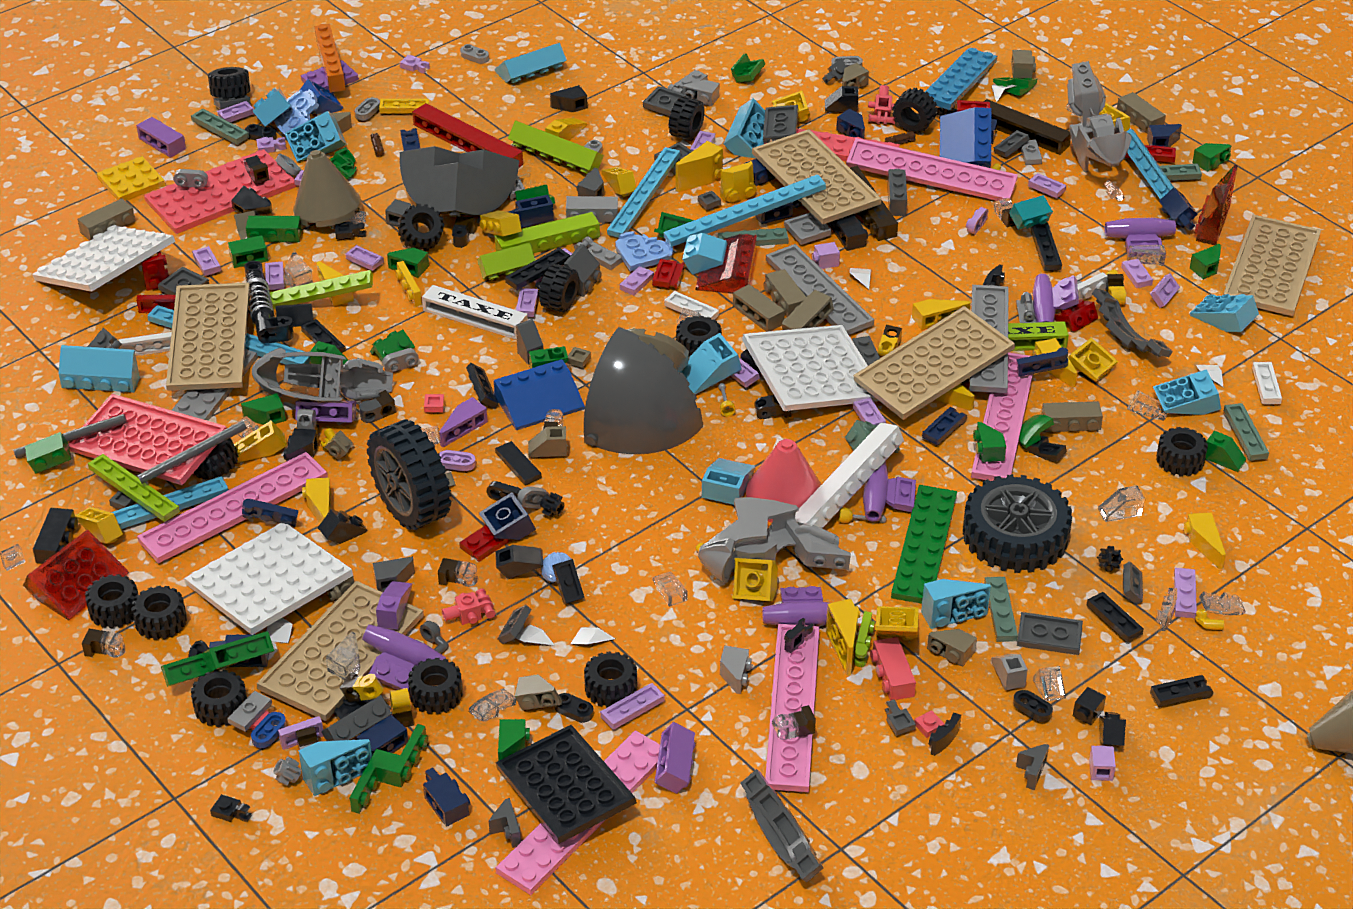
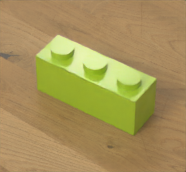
M530 243L481 255L477 261L483 280L489 278V281L499 278V275H510L535 261Z

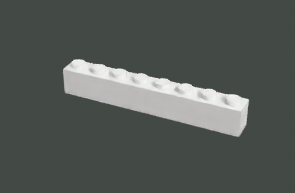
M880 423L799 508L795 515L797 523L799 525H815L823 528L870 478L873 472L904 442L899 426Z

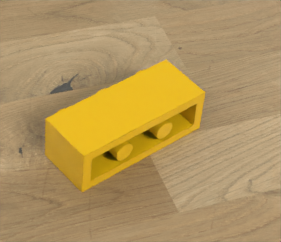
M498 210L480 215V227L485 233L507 236L522 232L518 214Z

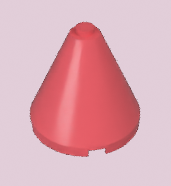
M784 439L777 443L749 480L746 487V497L775 500L796 505L800 508L822 484L797 444L793 440Z

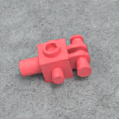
M881 85L879 87V94H876L875 102H868V108H874V115L869 114L868 122L872 121L876 122V124L883 122L884 125L887 123L895 124V117H890L894 103H892V96L889 95V86Z
M478 589L476 595L474 592L461 593L455 597V606L442 609L445 621L459 617L462 625L467 623L474 624L478 620H482V613H485L487 618H493L496 612L493 610L494 605L489 595H486L485 589Z

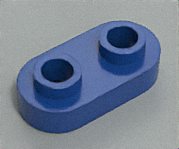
M280 712L269 713L251 733L252 743L255 747L266 748L279 736L278 730L286 727L284 714Z

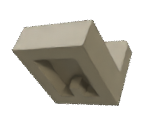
M340 430L324 447L332 456L339 460L349 452L348 450L353 443Z
M352 576L328 590L327 594L330 600L336 602L352 586L354 577Z

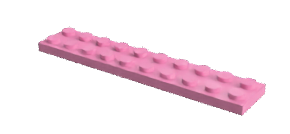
M855 138L846 161L848 167L858 166L860 170L888 176L889 169H902L906 171V180L1005 203L1010 202L1018 174Z
M1008 353L1007 393L990 392L983 421L984 424L1003 433L1006 443L1005 461L982 462L980 454L976 452L971 478L993 481L996 476L1007 478V475L1012 474L1033 374L1018 376L1017 359L1030 357L1028 355Z
M305 452L138 535V542L157 563H160L244 521L246 518L242 516V505L245 499H254L275 505L301 492L302 487H306V479L328 478L327 472Z
M778 624L765 779L773 790L809 792L812 734L799 737L793 731V713L801 711V707L809 705L814 714L819 626H814L813 632L804 637V642L792 653L784 650V636L788 630H792L796 625Z
M635 730L604 762L633 793L657 769L660 744ZM604 821L558 844L545 826L540 823L496 866V873L529 895H532Z

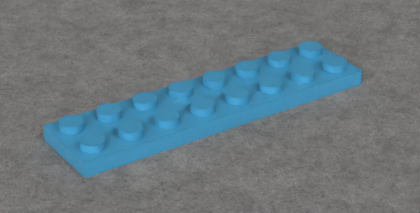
M968 48L926 91L930 97L934 98L933 101L936 102V106L951 110L957 103V100H960L997 62L998 56L990 52L978 51L976 48Z

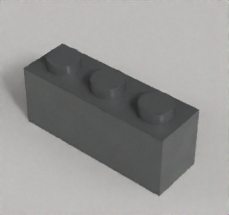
M889 169L887 183L889 211L893 216H906V171L902 169Z
M380 695L322 730L321 733L326 741L350 740L391 715L392 712Z

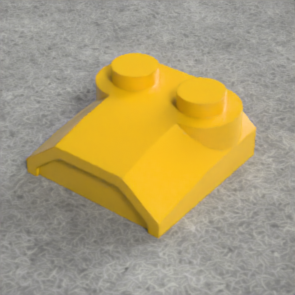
M803 91L772 101L774 107L798 105V122H805L810 117Z
M752 161L721 169L720 197L723 201L736 202L750 198L756 193L757 188L754 184Z
M1092 337L1068 357L1077 372H1083L1095 381L1102 379L1119 362Z
M735 558L734 592L732 598L773 601L777 591L778 568L776 561Z

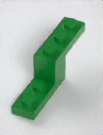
M266 631L210 648L202 654L162 665L161 670L166 685L169 687L204 676L207 672L213 673L214 670L221 671L227 669L233 664L272 653L275 650L269 632Z
M416 725L401 755L378 749L375 750L349 797L351 812L360 814L363 806L368 804L372 790L377 788L378 782L402 788L405 780L410 778L413 765L418 763L422 748L427 746L428 735H426V727L424 725Z

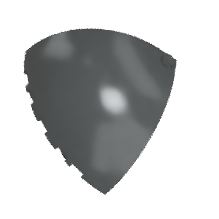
M433 146L400 152L401 176L406 191L416 204H421V206H424V204H427L429 208L432 206L435 208V212L439 211L441 214H449L451 217L481 215L497 209L511 193L519 169V160L487 150L457 153Z
M618 327L604 348L590 383L584 412V443L622 454H650L676 447L691 439L703 427L701 409L697 408L695 402L697 397L689 389L688 386L690 384L683 373H678L673 367V361L665 354L661 355L652 343L648 345L641 341L639 335Z

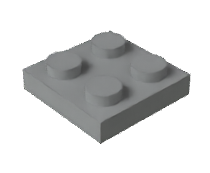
M811 212L784 221V227L801 245L831 235V229L826 224H822Z

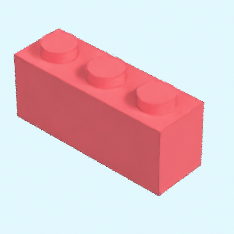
M898 637L874 641L873 650H870V657L872 662L876 663L877 676L882 679L884 693L888 694L890 700L915 697L916 681Z

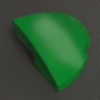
M1001 77L994 78L993 82L997 86L1004 87L1015 85V87L1007 88L1004 91L1020 96L1030 91L1036 85L1037 79Z
M346 147L336 151L334 156L330 158L331 162L346 179L351 178L357 168L356 166L354 168L356 160L353 154Z
M1034 415L1028 418L1021 427L1020 444L1027 448L1041 440L1040 433L1054 425L1053 418L1046 415Z

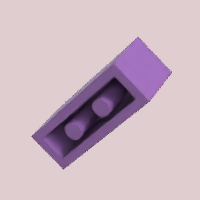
M153 117L136 125L140 140L170 158L186 149L185 138L181 133Z
M299 399L296 401L295 420H297L299 409L315 410L316 421L353 422L356 420V401H316L309 399Z
M672 722L662 732L655 776L656 784L676 794L683 787L686 788L691 780L690 768L693 764L692 753L695 748V732L675 722Z

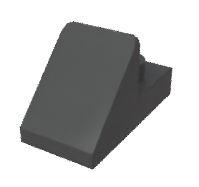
M1043 744L1018 753L1016 767L1026 770L1024 778H1027L1026 788L1035 790L1047 761L1049 745Z
M507 798L489 819V833L504 832L505 839H510L512 848L521 843L520 830L510 798Z

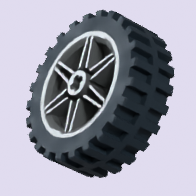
M404 419L370 434L367 441L369 447L367 448V454L369 455L368 465L371 467L370 473L375 480L376 489L380 492L381 500L385 502L387 510L392 512L393 517L400 521V525L406 526V529L416 530L447 516L452 502L449 499L451 497V490L448 486L450 482L445 474L446 468L440 460L442 458L439 453L437 454L435 445L432 441L430 442L425 431L422 432L418 424L415 425L413 421Z
M1011 474L1007 475V478L996 476L993 481L989 479L983 481L982 487L977 485L974 488V492H970L968 495L962 530L964 542L966 545L969 544V551L972 554L977 553V559L988 561V565L991 567L996 565L1001 567L1000 570L1003 571L1013 569L1015 573H1020L1021 570L1034 572V568L1038 567L1042 570L1047 568L1048 563L1051 565L1055 564L1057 557L1062 558L1068 547L1073 517L1071 516L1072 508L1068 506L1069 501L1066 497L1061 498L1062 492L1058 489L1053 490L1052 485L1048 482L1043 484L1040 482V479L1035 477L1033 480L1028 479L1026 475L1014 477Z

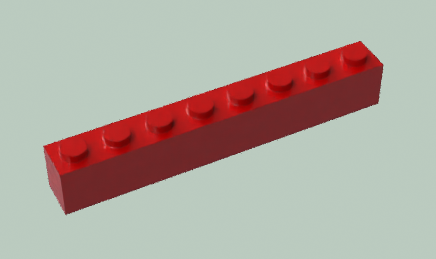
M427 103L412 111L414 126L466 152L487 150L519 160V167L523 165V151Z

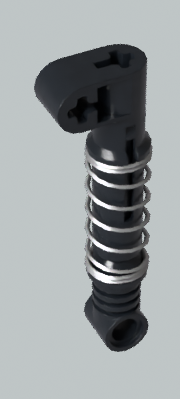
M259 261L247 262L244 268L246 283L250 285L249 308L251 319L256 327L258 340L262 343L291 340L294 337L293 320L288 316L274 317L269 286L264 279L262 263Z

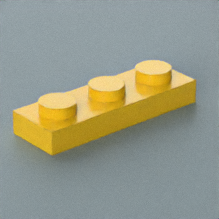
M380 99L379 111L385 114H408L425 103L429 104V99Z
M404 261L397 262L395 275L397 280L401 281L403 291L406 290L408 300L412 301L415 307L422 305L421 291Z

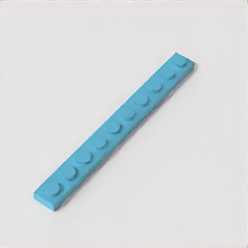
M818 174L672 228L664 232V238L671 247L686 242L687 238L691 235L708 234L825 190L826 183Z
M157 305L147 315L148 321L172 328L174 310ZM246 333L245 349L256 352L257 356L260 357L277 348L285 349L286 353L305 352L276 342L262 343L258 340L257 336ZM310 356L282 358L279 363L286 365L309 364L311 360Z

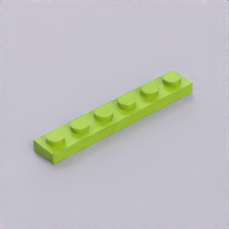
M371 270L270 292L272 307L276 309V306L295 305L372 288L373 273Z
M102 454L88 463L89 470L162 521L166 522L180 512L177 504L148 484H142L138 477L106 455Z

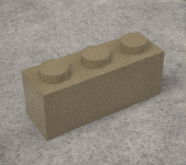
M1134 92L1118 98L1117 109L1130 116V122L1147 134L1149 125L1165 124L1166 115Z
M119 199L77 220L80 233L90 241L96 234L106 232L110 226L125 227L135 222L133 207L123 199Z
M785 269L765 274V291L771 295L773 302H776L778 306L785 310V315L788 317L805 300L806 296Z
M748 284L733 292V307L763 330L769 332L782 326L781 323L784 320L785 310L759 290Z
M814 290L781 323L782 329L818 327L834 310L832 297Z
M1099 401L1043 403L1041 415L1049 416L1054 421V425L1044 430V432L1101 430L1103 415Z

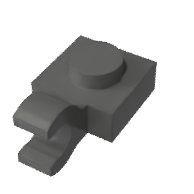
M838 60L828 68L829 73L822 78L825 84L833 78L836 81L843 78L844 69L847 67L843 60Z
M894 699L887 701L886 705L888 708L885 709L887 714L886 720L895 735L898 736L915 730L916 723L907 709L900 710Z

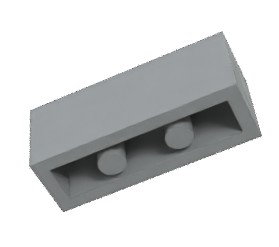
M567 196L566 218L593 212L599 223H612L618 215V197Z

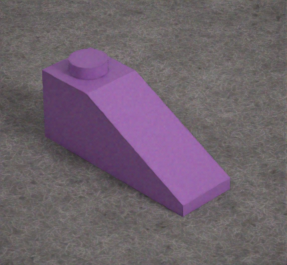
M473 397L459 404L439 431L440 446L445 447L487 423V408Z
M392 581L381 594L376 608L378 627L398 630L412 589V583Z

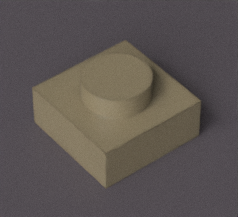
M574 347L568 355L569 361L567 363L583 368L591 358V352Z

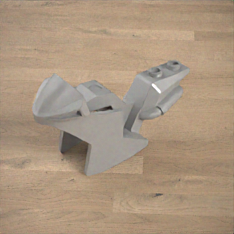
M1089 61L1072 64L1073 79L1068 80L1067 84L1068 105H1070L1073 113L1081 116V122L1075 125L1071 124L1069 129L1078 162L1084 172H1088L1089 158L1108 166H1118L1128 152L1132 136L1127 131H1124L1120 118H1116L1114 126L1111 115H1099V112L1105 107L1106 96L1099 79L1091 69Z
M277 348L257 360L252 367L254 380L271 395L277 393L279 397L284 394L295 398L316 401H341L343 397H340L341 391L346 398L354 401L370 400L379 397V393L384 390L392 392L393 373L384 371L383 366L379 363L357 358L348 360L343 365V359L346 360L344 356L324 352L286 353L285 349ZM322 357L321 365L287 364L285 365L284 382L319 388V396L292 392L280 388L276 378V371L282 358Z
M752 497L735 498L734 505L738 520L703 544L698 552L700 562L721 582H728L731 572H735V558L775 560L776 553L786 546H792L803 564L809 567L849 570L851 558L850 552L838 548L839 537L836 534L815 525H799L795 519L796 512L799 511L796 505ZM773 519L772 524L767 529L768 520Z

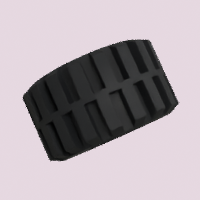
M225 67L208 73L210 95L214 97L235 98L251 91L247 69Z
M907 89L893 106L892 110L894 112L892 114L895 117V122H898V126L900 128L903 127L905 131H915L916 133L925 131L937 115L938 108L936 107V102L933 101L934 98L930 97L927 91L926 93L923 92V89Z
M685 96L679 97L670 112L669 133L672 136L688 141L694 140L704 120L703 102Z
M417 204L416 207L412 205L409 209L407 208L398 225V236H401V242H405L404 245L406 247L410 246L419 250L424 249V251H428L429 248L433 249L438 244L444 228V223H442L443 217H439V211L435 212V208L432 206L429 208L427 204H424V206ZM422 223L428 227L429 232H418L412 224Z
M559 264L551 265L544 274L540 285L539 301L541 306L563 313L567 311L573 304L579 288V274L577 270Z
M687 317L677 325L676 341L686 347L689 351L688 357H690L704 341L719 333L722 335V328L715 319L712 320L710 317Z
M1186 427L1170 428L1169 431H1164L1160 436L1156 460L1159 466L1164 468L1166 472H1171L1173 475L1178 474L1179 476H1191L1192 473L1196 474L1203 469L1208 448L1207 440L1203 438L1201 433H1197L1196 430H1190Z
M229 438L219 443L194 471V474L199 478L202 477L205 480L210 478L211 480L229 473V470L235 467L234 464L237 463V458L239 457L232 439Z
M112 574L108 575V577H100V580H95L92 582L93 585H89L88 591L85 593V599L90 619L96 625H101L103 628L107 626L109 628L118 626L119 628L123 624L131 623L130 620H134L132 602L135 601V597L139 594L137 586L132 579L129 580L127 576L122 577L119 574L113 576Z
M170 586L150 587L146 591H141L140 595H137L135 601L132 602V613L136 630L139 631L140 635H145V638H153V640H158V638H162V640L167 639L168 636H175V633H179L182 630L181 627L186 625L187 615L182 594L177 592L175 588L170 589Z
M609 651L606 654L599 653L597 657L593 656L591 661L586 663L584 669L587 697L591 698V702H597L598 706L602 707L605 705L607 708L636 692L637 666L634 664V661L631 658L628 659V656L625 654L620 655V652L611 653Z
M428 658L424 662H418V666L414 665L412 667V671L408 675L410 700L415 708L419 707V711H427L428 714L432 712L440 714L442 711L448 712L449 708L453 709L456 707V703H460L463 695L460 669L458 666L455 667L454 662H448V659L445 658L443 660H440V658L432 660Z
M214 670L213 673L207 672L204 677L200 676L198 681L194 682L193 688H191L195 715L197 719L200 718V722H207L208 726L216 725V727H221L223 724L225 726L230 725L227 718L247 699L244 681H242L239 675L236 676L235 672L231 671L228 673V670Z

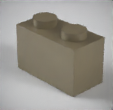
M1012 50L1011 67L1013 78H1032V73L1036 71L1035 56H1032L1031 50Z

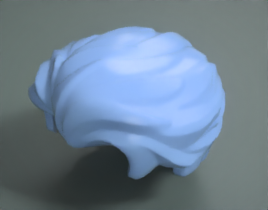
M562 552L549 554L543 559V567H541L542 576L547 582H557L552 565L570 560L571 558Z

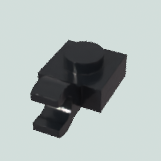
M353 221L336 224L335 237L336 239L353 238V234L358 237H365L366 230H363L365 229V224L358 223L353 225Z
M800 619L792 630L790 629L786 632L784 636V650L789 653L796 650L804 642V637L813 632L814 624L811 623L809 626H804L805 619Z
M222 794L210 810L211 816L229 822L234 817L248 822L252 816V813H248L249 805L241 804V800Z

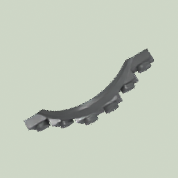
M1095 288L1092 295L1097 298L1096 302L1101 305L1099 311L1104 314L1103 318L1108 321L1106 327L1111 330V335L1122 340L1121 344L1127 348H1137L1143 353L1146 351L1151 352L1158 357H1170L1173 351L1163 341L1155 339L1148 341L1137 334L1124 317L1118 300L1107 291Z
M756 769L740 782L746 792L748 802L773 849L788 866L797 870L802 880L808 882L824 867L816 857L817 854L810 845V840L791 811L785 807L775 790L770 787L762 773Z

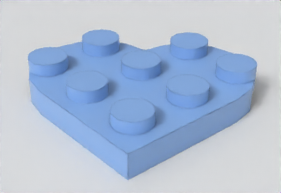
M310 89L305 92L300 90L287 100L291 106L273 120L284 135L285 132L311 119L309 114L319 107L317 96Z
M632 231L619 235V239L615 242L616 251L622 256V260L629 271H634L639 266L643 268L654 266L659 263L660 259L672 260L673 247L669 245L667 240H657V237L648 238L645 234L643 236L636 235Z

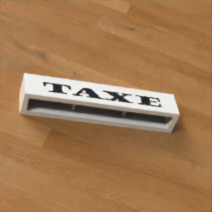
M432 285L422 296L423 311L516 340V325L528 320L527 313Z

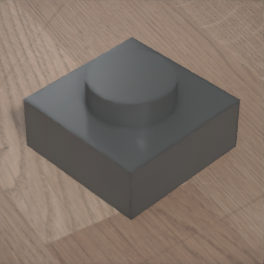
M713 191L698 196V202L706 210L721 205V199Z

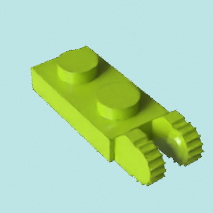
M864 611L855 647L854 664L858 667H864L867 662L868 649H870L872 638L869 636V633L873 634L875 628V621H872V612Z

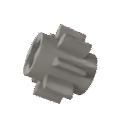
M288 756L286 760L280 759L273 770V773L277 775L275 780L286 786L289 784V781L295 783L301 774V768L297 767L299 762Z

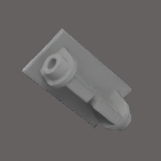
M1024 292L1021 295V300H1016L1019 322L1036 323L1032 295L1029 292Z

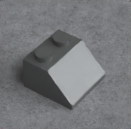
M580 244L564 263L565 267L577 270L579 274L578 296L584 297L601 278L600 263L583 244Z

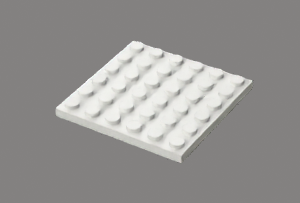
M113 225L108 227L106 232L93 236L92 240L81 243L80 247L67 251L63 257L53 259L51 264L39 267L38 271L32 275L35 281L92 292L175 242L173 235Z
M843 325L743 334L742 341L783 411L847 405L871 398L873 402L879 401L854 381L853 375L868 365Z
M280 523L249 542L242 544V546L226 553L219 559L210 562L198 571H194L184 579L187 586L251 635H254L352 577L353 572L350 567L290 525Z

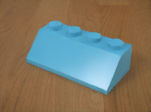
M557 43L505 60L495 68V72L506 83L511 81L516 83L521 81L522 77L526 76V79L535 76L537 72L543 74L548 72L549 68L558 69L567 60L561 44Z
M754 98L739 107L723 144L734 155L756 159L752 154V148L764 144L765 110Z
M61 345L59 378L62 388L135 392L140 379L135 350Z

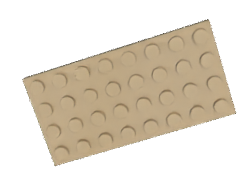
M809 129L752 148V154L784 186L817 174L826 183L825 190L798 199L822 224L881 204V198Z
M1253 214L1223 295H1253L1257 308L1293 316L1321 230Z
M249 283L180 285L176 287L166 380L167 391L242 388L250 294Z
M964 306L854 374V381L904 420L1015 349V343Z
M355 581L257 682V689L327 721L334 713V710L343 704V700H346V697L340 690V686L348 674L356 673L357 676L368 675L376 657L382 653L363 641L362 638L368 624L378 626L376 608L383 592ZM407 603L398 630H390L407 635L424 616L423 610Z

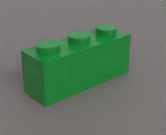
M248 216L246 224L247 238L262 235L264 242L300 241L302 231L300 216Z

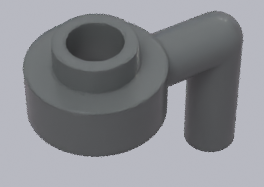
M426 621L420 626V633L423 638L428 642H435L438 645L434 649L435 651L442 654L448 649L449 644L440 636V627L437 623Z

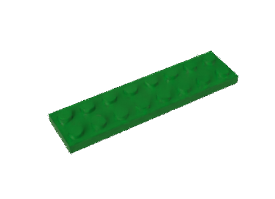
M919 485L891 592L892 599L922 604L924 584L937 581L957 498V491Z

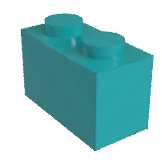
M1042 195L1014 203L1009 214L1019 230L1023 228L1028 229L1036 224H1045L1049 221L1053 211L1045 196Z

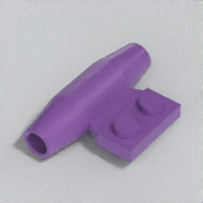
M1125 218L1105 222L1104 230L1105 236L1126 239L1125 245L1128 256L1163 255V245L1159 237L1174 235L1176 233V223L1173 220L1160 218Z
M1039 274L1036 276L1032 293L1036 322H1054L1055 309L1064 310L1079 304L1077 279L1074 275L1058 281V284L1052 287L1048 275Z
M885 461L864 484L863 503L865 517L869 521L880 520L886 503L892 506L893 509L912 512L916 480L902 477L888 479Z
M821 587L780 588L781 604L765 606L762 609L763 624L797 625L798 621L804 618L805 626H809L811 623L814 626L826 625L827 604L829 603L823 602Z
M368 624L362 638L363 641L382 652L376 657L369 674H374L380 683L396 690L404 688L409 690L408 675L414 665L418 666V662H424L428 658H431V660L435 658H440V660L446 659L445 656L425 643L394 630Z

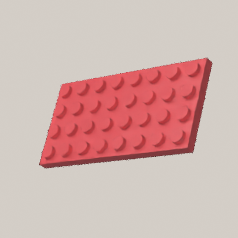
M263 149L206 171L208 181L203 188L181 187L174 183L144 195V199L173 232L178 234L236 211L232 208L231 200L243 185L254 189L259 196L266 198L295 188L297 185H295L294 178L287 174ZM258 155L262 163H266L269 172V180L258 184L253 182L244 166V159Z
M111 394L82 427L121 414H125L127 423L69 441L68 444L71 452L94 459L104 454L124 468L143 473L227 429V427ZM216 446L156 477L183 485Z

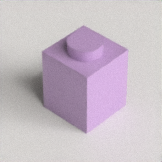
M835 242L814 246L812 260L821 269L839 266L840 252Z
M1091 746L1089 757L1091 780L1113 781L1116 768L1114 747Z

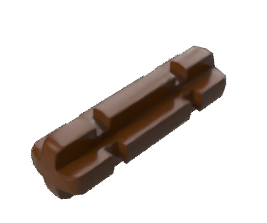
M910 131L906 134L902 133L886 137L885 142L903 144L908 141H914L916 135L913 131Z
M372 133L370 136L375 155L377 157L383 156L384 149L380 135Z

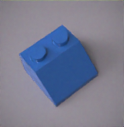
M307 79L300 88L303 92L310 89L317 96L319 107L311 112L312 115L314 113L323 114L327 111L334 113L343 109V106L332 92L330 93L328 89L310 79Z

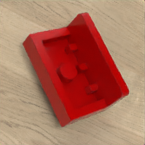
M159 251L156 256L149 257L141 262L146 290L158 289V284L169 277L168 269H165L164 266L167 265L165 254L162 255L161 251Z
M1083 299L1079 300V304L1064 310L1060 309L1061 312L1055 314L1056 322H1068L1071 332H1075L1098 319L1095 303L1093 301H1084Z

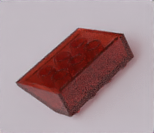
M1234 165L1212 189L1211 194L1206 196L1205 204L1194 234H1197V242L1217 245L1230 208L1238 165Z
M738 234L723 239L727 242L723 264L699 272L696 290L733 294V292L750 284L756 257L757 235Z
M87 529L29 573L23 586L39 602L69 621L87 607L85 593L88 591L89 585H93L92 582L100 580V577H108V575L112 574L113 576L119 574L124 577L129 574V571Z

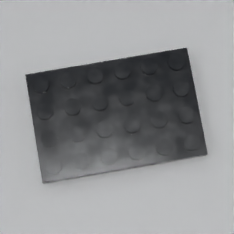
M572 725L496 762L499 772L558 844L636 804V798Z

